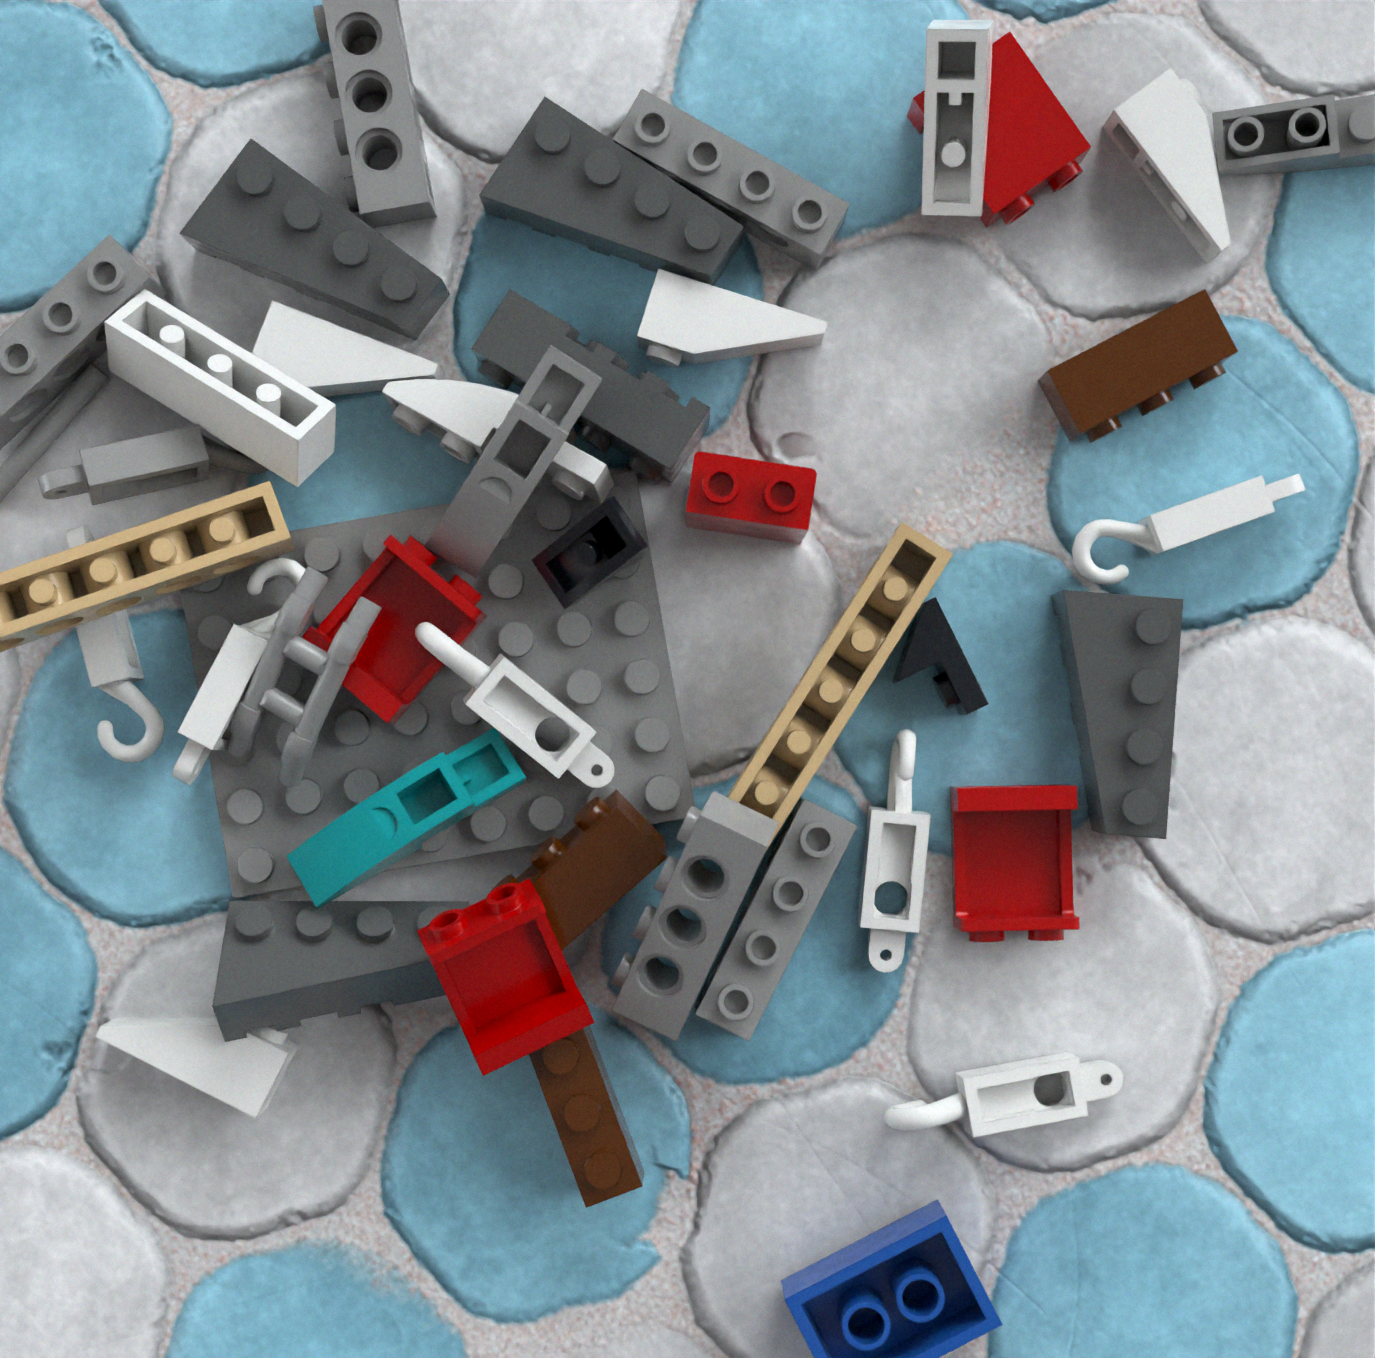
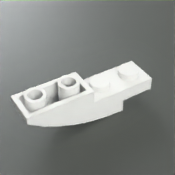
M437 379L388 382L382 390L383 395L394 411L391 417L397 424L417 436H421L424 430L442 440L440 446L446 452L467 464L473 458L479 459L519 395L477 383ZM572 427L567 439L545 472L552 475V483L570 497L582 500L584 495H587L602 504L614 485L608 466L573 446L577 436Z

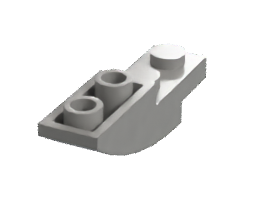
M1334 94L1212 113L1218 174L1291 173L1375 164V94L1335 100Z
M550 345L424 547L475 578L567 439L573 425L601 383L602 377Z

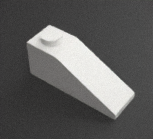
M933 20L926 29L921 215L982 216L991 88L993 20Z
M1170 67L1115 108L1102 128L1205 263L1208 264L1231 244L1207 115L1201 108L1202 100L1198 91L1187 79H1179Z
M658 268L637 334V342L639 348L647 350L645 355L647 359L664 366L678 368L680 361L695 365L821 345L828 322Z
M275 301L271 302L251 353L322 397L382 391L386 384L392 381L413 379L443 380L445 376L438 363Z
M116 1018L101 1025L95 1036L254 1118L268 1108L299 1047V1044L287 1039L289 1034L287 1029L277 1031L275 1026L246 1031L247 1038L225 1042L217 1018Z

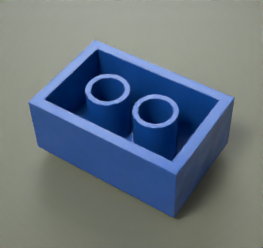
M938 1199L781 1280L784 1300L814 1358H940L1003 1325Z

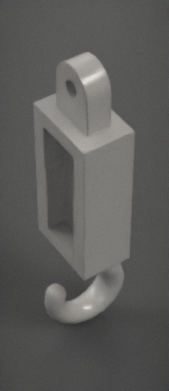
M198 424L79 450L80 465L49 471L42 474L38 478L42 497L45 499H60L88 493L93 506L209 480V464L245 474H260L269 469L248 456L229 450L202 435L200 425Z

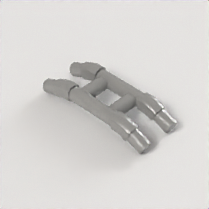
M309 566L279 611L271 637L245 695L239 701L230 725L231 734L227 745V750L231 755L239 758L248 756L266 710L294 725L295 728L291 730L281 756L282 764L278 774L279 781L288 787H295L301 783L306 765L310 761L314 747L319 739L318 734L349 667L355 661L359 650L368 636L369 629L382 609L375 603L360 596L346 622L342 623L335 635L328 652L301 638L298 635L302 632L310 614L315 608L316 600L329 580L328 577ZM288 658L319 675L306 704L275 687Z

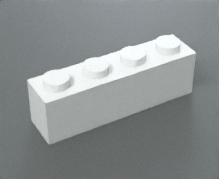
M143 289L104 322L110 372L194 424H199L202 429L296 487H299L334 453L336 404L148 290Z

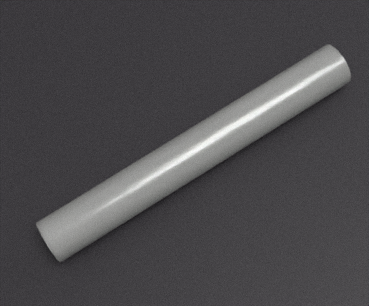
M90 363L0 466V503L110 379L94 364Z

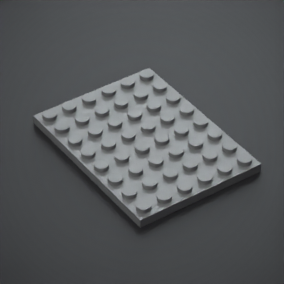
M628 471L611 474L614 485L604 501L615 496L648 545L643 558L637 563L617 572L578 603L566 609L562 607L532 562V559L601 504L587 495H584L582 500H577L562 492L555 485L535 488L475 578L429 550L438 558L431 568L449 582L457 574L483 596L476 606L488 616L461 647L487 666H490L501 653L589 724L597 732L590 742L602 750L614 764L615 771L611 782L601 788H592L567 769L558 779L499 732L525 774L526 782L422 843L421 849L382 872L539 845L552 836H556L560 840L576 826L573 822L574 818L589 801L595 797H600L604 801L616 789L650 824L685 819L691 806L695 807L636 472ZM451 503L289 531L296 550L272 559L286 558L294 560L305 569L309 566L329 578L314 604L315 608L298 636L302 637L310 626L317 628L382 553L386 547L383 542L390 534L402 543L411 535L424 546ZM268 560L181 590L198 691L234 624L242 625L278 612L290 592L294 591L295 586L288 577L275 575L264 582L260 594L253 596L248 593L247 584L250 575L256 567ZM288 658L275 687L306 704L319 675ZM445 665L397 723L393 724L386 723L341 685L318 734L319 739L314 747L311 759L306 765L302 781L295 787L285 786L278 779L284 746L291 730L295 726L267 710L262 719L260 729L255 735L253 746L248 756L243 758L235 757L227 749L211 750L209 760L233 899L303 886L286 857L289 853L354 806L441 752L448 755L493 729L492 725L465 705L462 700L472 686ZM550 717L544 719L538 725L535 738L537 744L544 750L556 751L569 737L570 731L568 725L562 719ZM594 765L591 772L594 774L598 773L600 765Z

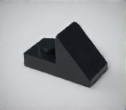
M615 496L605 500L534 557L532 562L562 607L566 609L578 603L617 572L640 561L648 545Z
M936 597L924 602L915 614L892 683L899 682L929 666L935 665L939 675L933 677L932 682L946 709L955 706L959 715H967L988 705L989 703Z

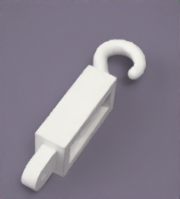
M1300 473L1268 485L1265 484L1261 475L1149 515L1137 521L1138 524L1111 519L1094 520L1086 524L1075 537L1072 547L1073 564L1080 575L1090 582L1102 585L1117 584L1127 578L1129 569L1125 565H1118L1110 570L1097 567L1090 556L1091 546L1096 539L1111 537L1124 540L1147 550L1151 557L1273 513L1275 509L1272 502L1306 489Z
M87 525L67 530L69 549L94 541L92 532ZM124 609L75 626L91 687L99 688L127 704L143 719L146 726L144 737L140 742L135 745H125L115 739L112 723L108 720H103L97 727L98 739L102 748L113 758L125 763L140 762L150 757L162 744L165 732L164 720L158 709L132 683L145 678L127 610Z
M286 558L270 559L256 567L250 575L247 591L253 596L260 594L264 582L275 575L288 577L296 587L306 569L294 560ZM279 611L242 625L234 624L178 730V733L189 739L175 764L172 777L187 785L192 784L199 775L211 750L227 749L231 734L230 725L239 701L245 695L271 637Z
M422 622L416 627L415 636L422 646L472 686L462 699L465 705L559 779L567 769L592 788H601L611 782L615 771L612 760L590 742L597 732L501 653L490 666H487L433 624ZM550 717L562 719L566 722L570 731L569 737L556 751L544 750L537 744L535 738L538 725L544 719ZM594 765H600L598 773L594 774L591 772Z
M908 729L900 731L895 736L892 745L887 808L868 806L857 923L860 928H869L867 956L871 965L877 971L884 973L892 972L902 964L906 932L919 933L930 829L931 815L924 811L912 810V777L914 774L917 739L915 733ZM893 881L900 883L907 891L905 908L897 914L881 913L874 905L876 889L885 882ZM883 950H889L890 955L887 958L880 956Z
M1070 1052L955 1072L958 1094L930 1104L917 1100L889 1107L884 1113V1122L894 1130L916 1131L963 1119L965 1131L974 1138L1089 1116L1086 1102L1115 1096L1123 1086L1124 1077L1121 1070L1113 1063L1106 1060L1079 1063V1057ZM1060 1074L1064 1092L1063 1099L1057 1102L1040 1104L1034 1094L1036 1080L1040 1076ZM1106 1074L1107 1080L1101 1083V1077Z

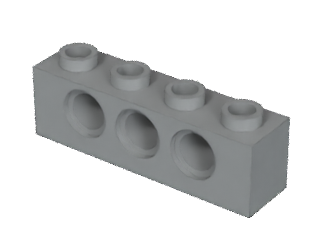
M322 0L323 5L314 6L313 11L320 41H329L333 62L324 63L323 67L330 98H339L343 119L334 120V131L340 155L350 156L353 176L344 177L345 194L350 212H359L364 222L372 228L437 217L399 0ZM370 36L377 39L374 48L367 54L355 55L349 52L352 43L360 37ZM378 92L387 96L384 106L378 111L367 113L359 110L361 101L368 94ZM391 149L397 152V158L391 167L385 170H374L369 167L370 159L377 151Z
M644 89L640 90L613 138L614 142L744 226L743 231L816 272L845 222L850 205L848 202Z
M111 235L102 240L0 336V450L75 381L90 363L93 364L107 351L104 322L143 289L148 290L161 299L168 293L134 256Z
M715 791L711 793L702 810L691 806L676 837L677 840L686 844L679 860L669 855L654 886V889L664 893L659 906L655 908L647 904L632 937L642 941L636 956L629 952L625 953L611 982L612 985L621 989L612 1011L677 1041L779 824L778 821ZM700 859H709L716 862L723 872L708 870L703 866ZM679 909L692 911L698 916L699 920H690L684 917ZM658 957L669 959L676 965V968L664 965Z
M802 797L799 798L695 1004L696 1015L750 1041L858 827L857 825Z

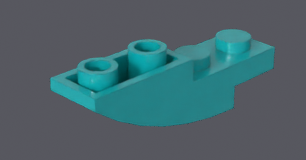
M493 728L448 755H445L444 752L439 753L391 782L335 819L286 857L314 905L319 909L418 851L426 840L524 784L526 776L497 729Z

